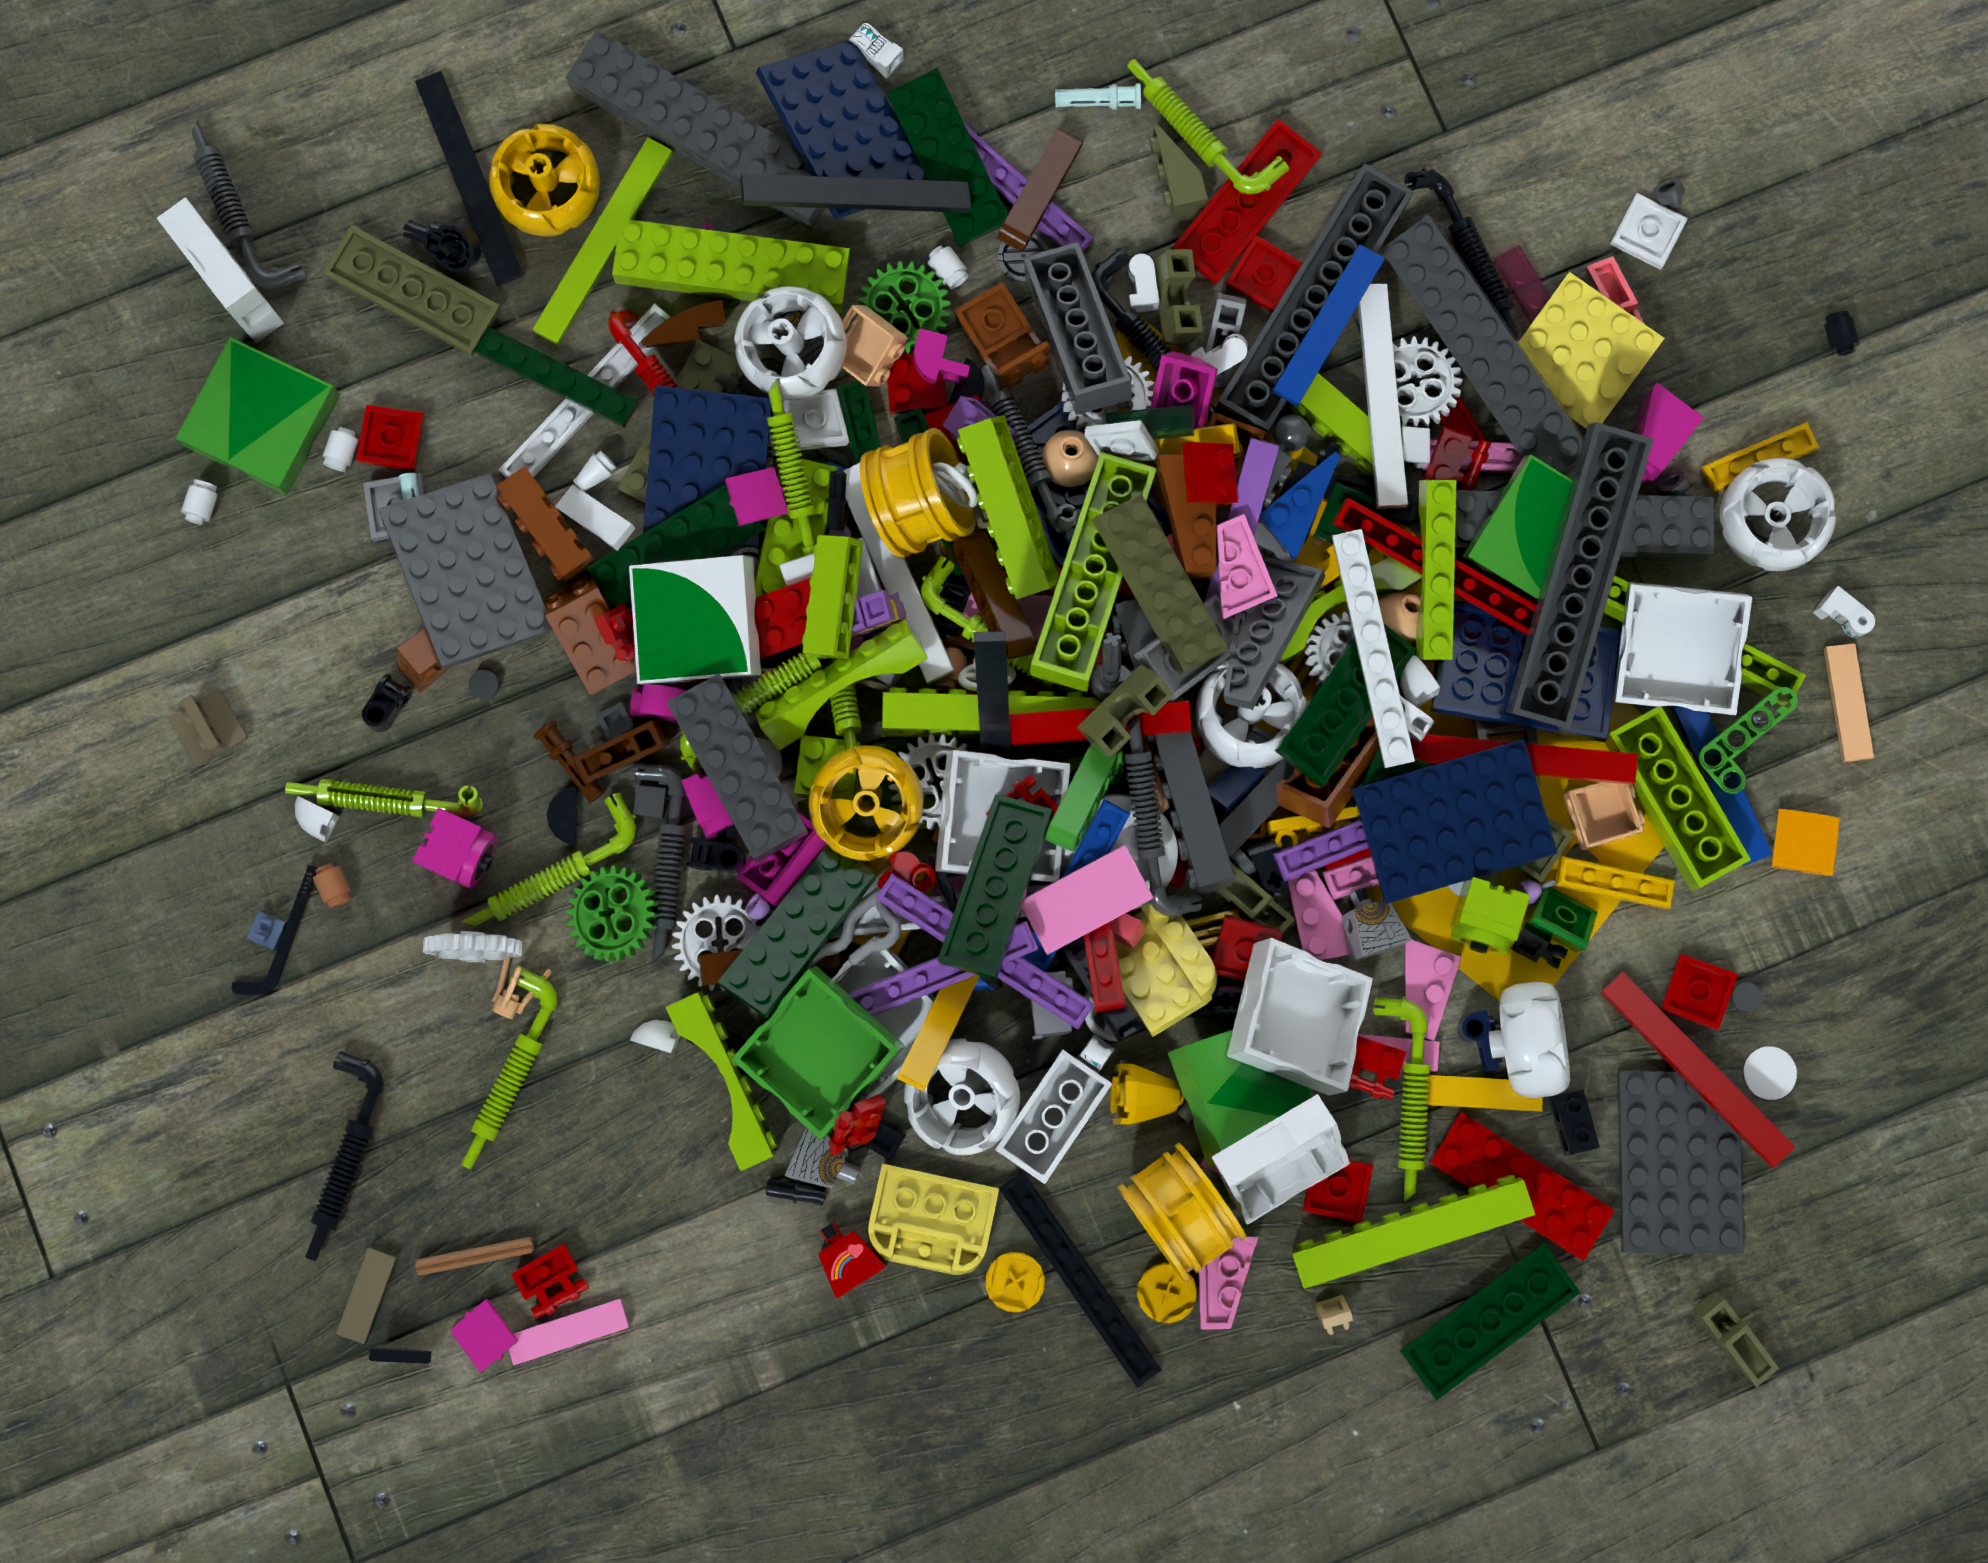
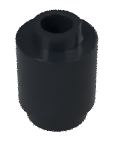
M1840 311L1828 315L1825 318L1826 324L1824 328L1830 351L1837 353L1838 356H1845L1855 352V347L1859 346L1860 342L1853 317L1849 316L1848 311Z

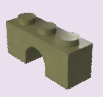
M1192 249L1164 250L1153 261L1159 296L1163 342L1166 344H1189L1203 333L1200 305H1191L1189 301V286L1196 277Z
M1141 664L1077 728L1094 748L1111 758L1131 738L1125 730L1128 721L1142 712H1147L1154 716L1174 694L1159 675Z

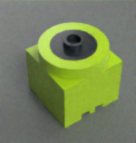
M1472 877L1462 885L1450 924V928H1453L1451 938L1470 946L1469 949L1479 953L1487 954L1488 951L1508 955L1511 944L1518 939L1530 895L1513 889H1509L1508 892L1504 890V886H1491V882Z

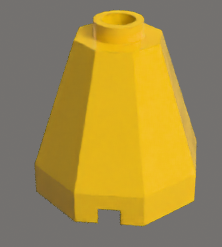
M1135 1064L1115 1065L1114 1071L1120 1072L1118 1077L1112 1076V1085L1110 1087L1111 1113H1117L1118 1118L1113 1119L1114 1125H1132L1177 1112L1178 1107L1183 1105L1184 1095L1177 1081Z

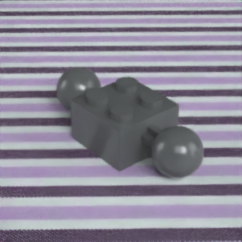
M1285 415L1274 426V444L1279 445V450L1261 512L1269 506L1276 495V492L1272 490L1273 487L1279 490L1292 470L1288 466L1292 460V457L1288 455L1289 452L1302 449L1309 441L1310 427L1307 421L1299 415ZM1240 475L1236 479V485H1238ZM1230 509L1223 510L1216 515V525L1228 520Z

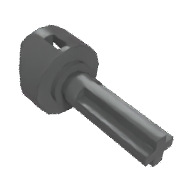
M1112 633L1106 634V639L1103 640V664L1097 667L1092 674V691L1101 702L1131 674L1125 666L1121 665V636L1119 634L1115 636Z

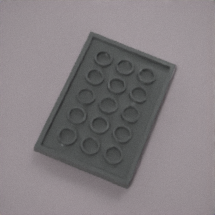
M491 473L379 508V515L441 670L553 633V629L544 614L546 608L506 510L496 497L499 493Z
M1617 1072L1621 1252L1744 1253L1741 1137L1677 1072ZM1722 1072L1739 1089V1072Z

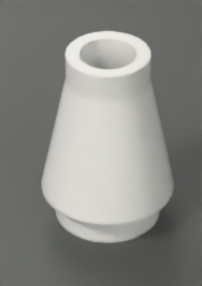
M602 451L596 455L593 453L573 481L586 493L590 488L612 476V472L617 467Z

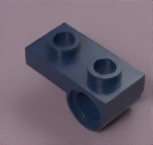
M1487 1010L1462 1018L1457 1026L1458 1034L1466 1042H1477L1483 1072L1500 1069L1499 1063L1502 1062V1057L1492 1058L1489 1031H1496L1493 1016H1488ZM1470 1020L1476 1021L1480 1026V1032L1476 1037L1469 1035L1466 1030V1025Z

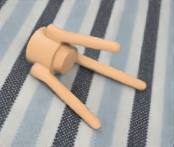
M511 957L503 962L497 990L492 999L494 1004L491 1010L501 1016L513 1019L516 1013L522 1014L525 1006L532 999L533 992L529 991L520 1002H518L520 996L513 993L522 971L520 966L516 968L507 990L504 989ZM549 969L543 974L546 976V980L552 973Z

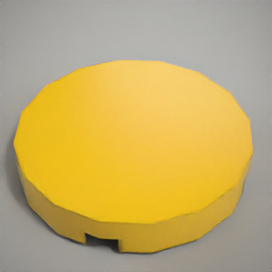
M1009 1252L1000 1255L991 1263L986 1273L985 1287L989 1298L997 1307L1007 1312H1022L1030 1309L1040 1300L1043 1294L1045 1277L1042 1268L1033 1257L1023 1252Z
M1163 1262L1151 1266L1143 1273L1138 1282L1137 1298L1140 1307L1148 1317L1157 1322L1173 1323L1182 1320L1191 1312L1196 1302L1197 1288L1189 1272L1187 1274L1190 1279L1184 1282L1170 1263Z

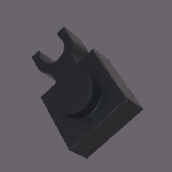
M1526 922L1519 932L1517 941L1513 942L1510 948L1536 963L1542 957L1550 966L1558 969L1561 959L1554 955L1565 959L1568 949L1561 945L1551 944V935Z

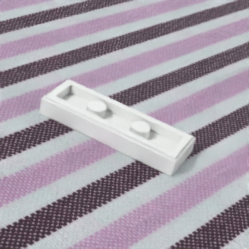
M573 484L555 506L562 514L617 551L635 530V527L627 520Z

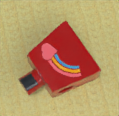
M832 1222L819 1231L829 1247L819 1252L818 1256L836 1299L887 1267L855 1230L843 1236L836 1223Z

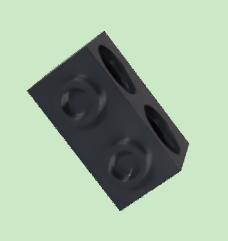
M1584 1089L1548 1097L1564 1155H1574L1600 1148Z

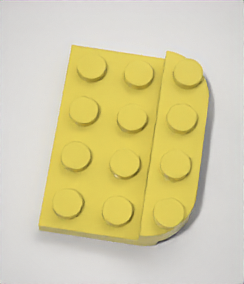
M1151 903L1140 907L1141 912L1132 916L1141 920L1146 929L1134 950L1117 940L1116 946L1124 993L1152 1037L1209 1003L1212 999L1211 995L1216 988L1218 976L1213 961L1182 915H1177V918L1173 919L1172 916H1165L1157 912Z
M882 1164L868 1226V1235L872 1249L880 1257L891 1262L952 1275L973 1272L983 1261L986 1254L999 1188Z

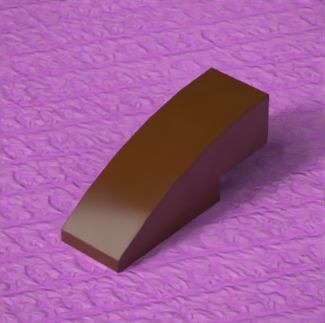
M722 300L692 307L667 319L646 335L638 343L640 349L697 341L699 339L698 329L720 327L726 323Z

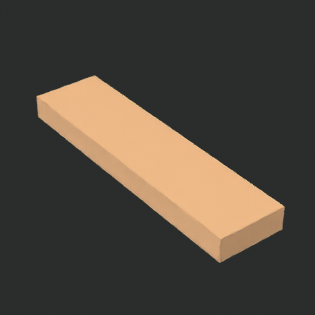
M1854 643L1825 647L1824 655L1842 763L1873 759L1874 753L1856 645Z

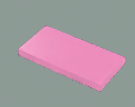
M1123 845L1025 897L1022 909L1048 955L1153 899V896L1126 845Z

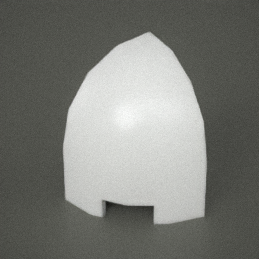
M1413 655L1400 674V687L1407 701L1418 708L1437 696L1440 686L1424 663L1417 656Z
M297 796L295 801V817L301 828L311 836L326 843L339 816Z
M652 1020L638 1027L633 1032L629 1041L675 1054L680 1035L677 1034L672 1022Z

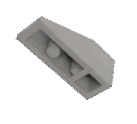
M1218 293L1205 353L1223 344L1225 338L1229 335L1240 333L1246 307L1245 298ZM1231 367L1216 376L1214 386L1227 387Z

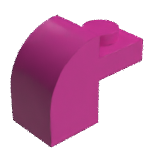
M919 329L913 350V363L918 374L924 380L934 385L938 374L943 375L942 379L948 382L959 383L960 380L965 381L970 366L942 358L948 336Z
M643 684V687L633 688L629 716L637 719L658 718L678 723L667 701L686 692V690L651 684Z

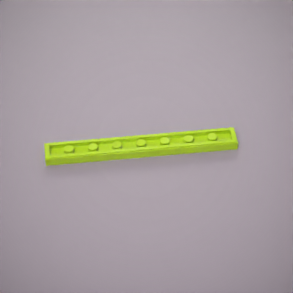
M647 137L533 327V331L536 334L559 346L616 251L620 218L635 219L673 156L671 149Z

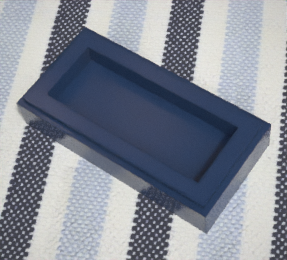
M1231 765L1208 787L1211 801L1227 813L1265 776L1266 770L1264 768L1235 767Z

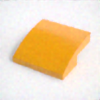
M1779 809L1772 868L1833 877L1840 818L1803 811Z

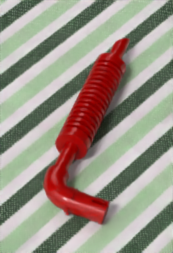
M631 309L621 310L620 312L612 311L608 319L610 333L618 344H622L638 365L634 372L641 378L642 382H646L645 385L649 387L648 389L652 392L653 396L656 385L677 387L678 384L674 382L672 377L670 378L671 375L667 373L663 365L659 364L660 361L655 355L647 357L632 339V333L628 328H632L639 320L637 314L631 315L635 311Z

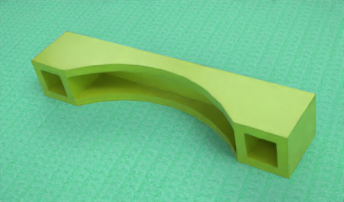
M1419 480V516L1422 534V590L1416 627V656L1423 660H1453L1456 480Z
M1385 554L1381 556L1383 560L1376 565L1372 561L1369 562L1377 595L1405 591L1422 580L1420 574ZM1341 579L1333 585L1335 587L1334 590L1327 594L1322 590L1315 595L1279 663L1284 664L1299 655L1305 648L1308 637L1317 620L1335 605L1346 601Z
M903 619L897 624L890 625L876 637L863 642L861 646L849 653L848 660L837 659L826 668L813 673L810 678L802 683L789 688L784 694L773 701L762 705L760 709L755 711L759 726L779 751L804 735L816 711L838 691L856 681L872 676L904 674L928 659L926 651L907 621Z
M700 991L665 1007L677 1034L692 1041L705 1051L717 1065L725 1079L733 1111L732 1130L728 1145L740 1171L773 1157L777 1153L775 1150L778 1147L777 1140L771 1130L767 1132L763 1124V1120L766 1117L760 1104H754L750 1093L753 1092V1088L747 1076H741L738 1065L732 1060L736 1051L734 1049L730 1050L725 1041L728 1038V1034L721 1021L717 1023L713 1011H716L710 995H704L703 991Z

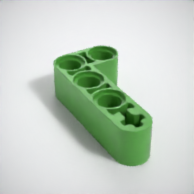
M1777 687L1699 750L1698 761L1725 792L1730 794L1738 793L1746 784V776L1732 759L1796 708L1798 697L1791 688ZM1778 693L1782 695L1789 694L1790 698L1787 701L1790 705L1788 707L1783 705L1777 707L1774 711L1779 715L1774 718L1772 712L1764 707V704L1768 701L1769 705L1773 706L1778 702ZM1756 711H1763L1767 715V723L1761 728H1756L1751 723V717ZM1733 730H1740L1744 735V741L1741 745L1733 747L1728 743V734ZM1716 749L1719 751L1721 758L1716 765H1707L1705 763L1704 754L1707 750ZM1728 772H1736L1740 776V782L1734 788H1728L1723 783V778Z
M1090 744L1050 823L1046 834V841L1073 852L1078 849L1108 787H1116L1122 776L1124 759L1121 750H1118L1109 758Z

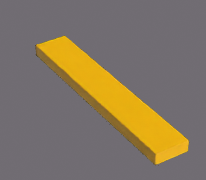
M976 974L939 990L896 1079L925 1091L978 982L979 975Z

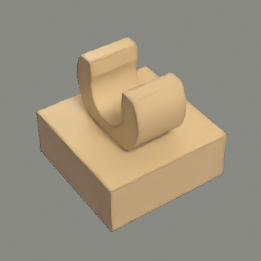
M1343 1295L1314 1303L1321 1324L1329 1335L1334 1334L1332 1327L1342 1324L1345 1330L1349 1329V1322L1353 1321V1318Z

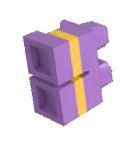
M880 590L856 599L851 636L861 637L892 624H897L905 619L906 612L903 602L899 599L898 592L889 595L887 590Z

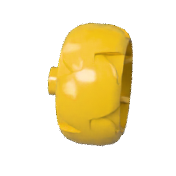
M536 124L532 129H519L500 144L493 156V164L489 172L491 195L503 217L519 230L541 237L558 236L565 233L571 227L577 228L592 213L599 197L600 172L590 148L573 132L551 124ZM559 151L565 153L567 157L554 169L550 159L538 152ZM513 171L528 175L533 187L537 190L528 203L527 208L512 193ZM558 182L577 183V191L570 200L559 207L557 205L551 206L548 193L557 187Z
M861 745L838 752L824 763L812 783L808 806L810 819L816 833L832 850L850 859L872 861L877 858L888 857L890 854L901 850L912 839L922 817L924 798L919 778L906 761L888 749L872 745ZM858 769L860 785L857 788L853 801L831 799L832 791L837 781L846 773L851 774ZM885 775H888L887 779L890 782L894 781L900 790L902 797L901 814L879 807L883 797L880 783ZM870 795L873 797V802H871V799L868 802L865 801L863 796ZM856 812L861 816L873 815L881 832L877 833V836L874 837L856 836L846 831V826L843 824L850 820Z

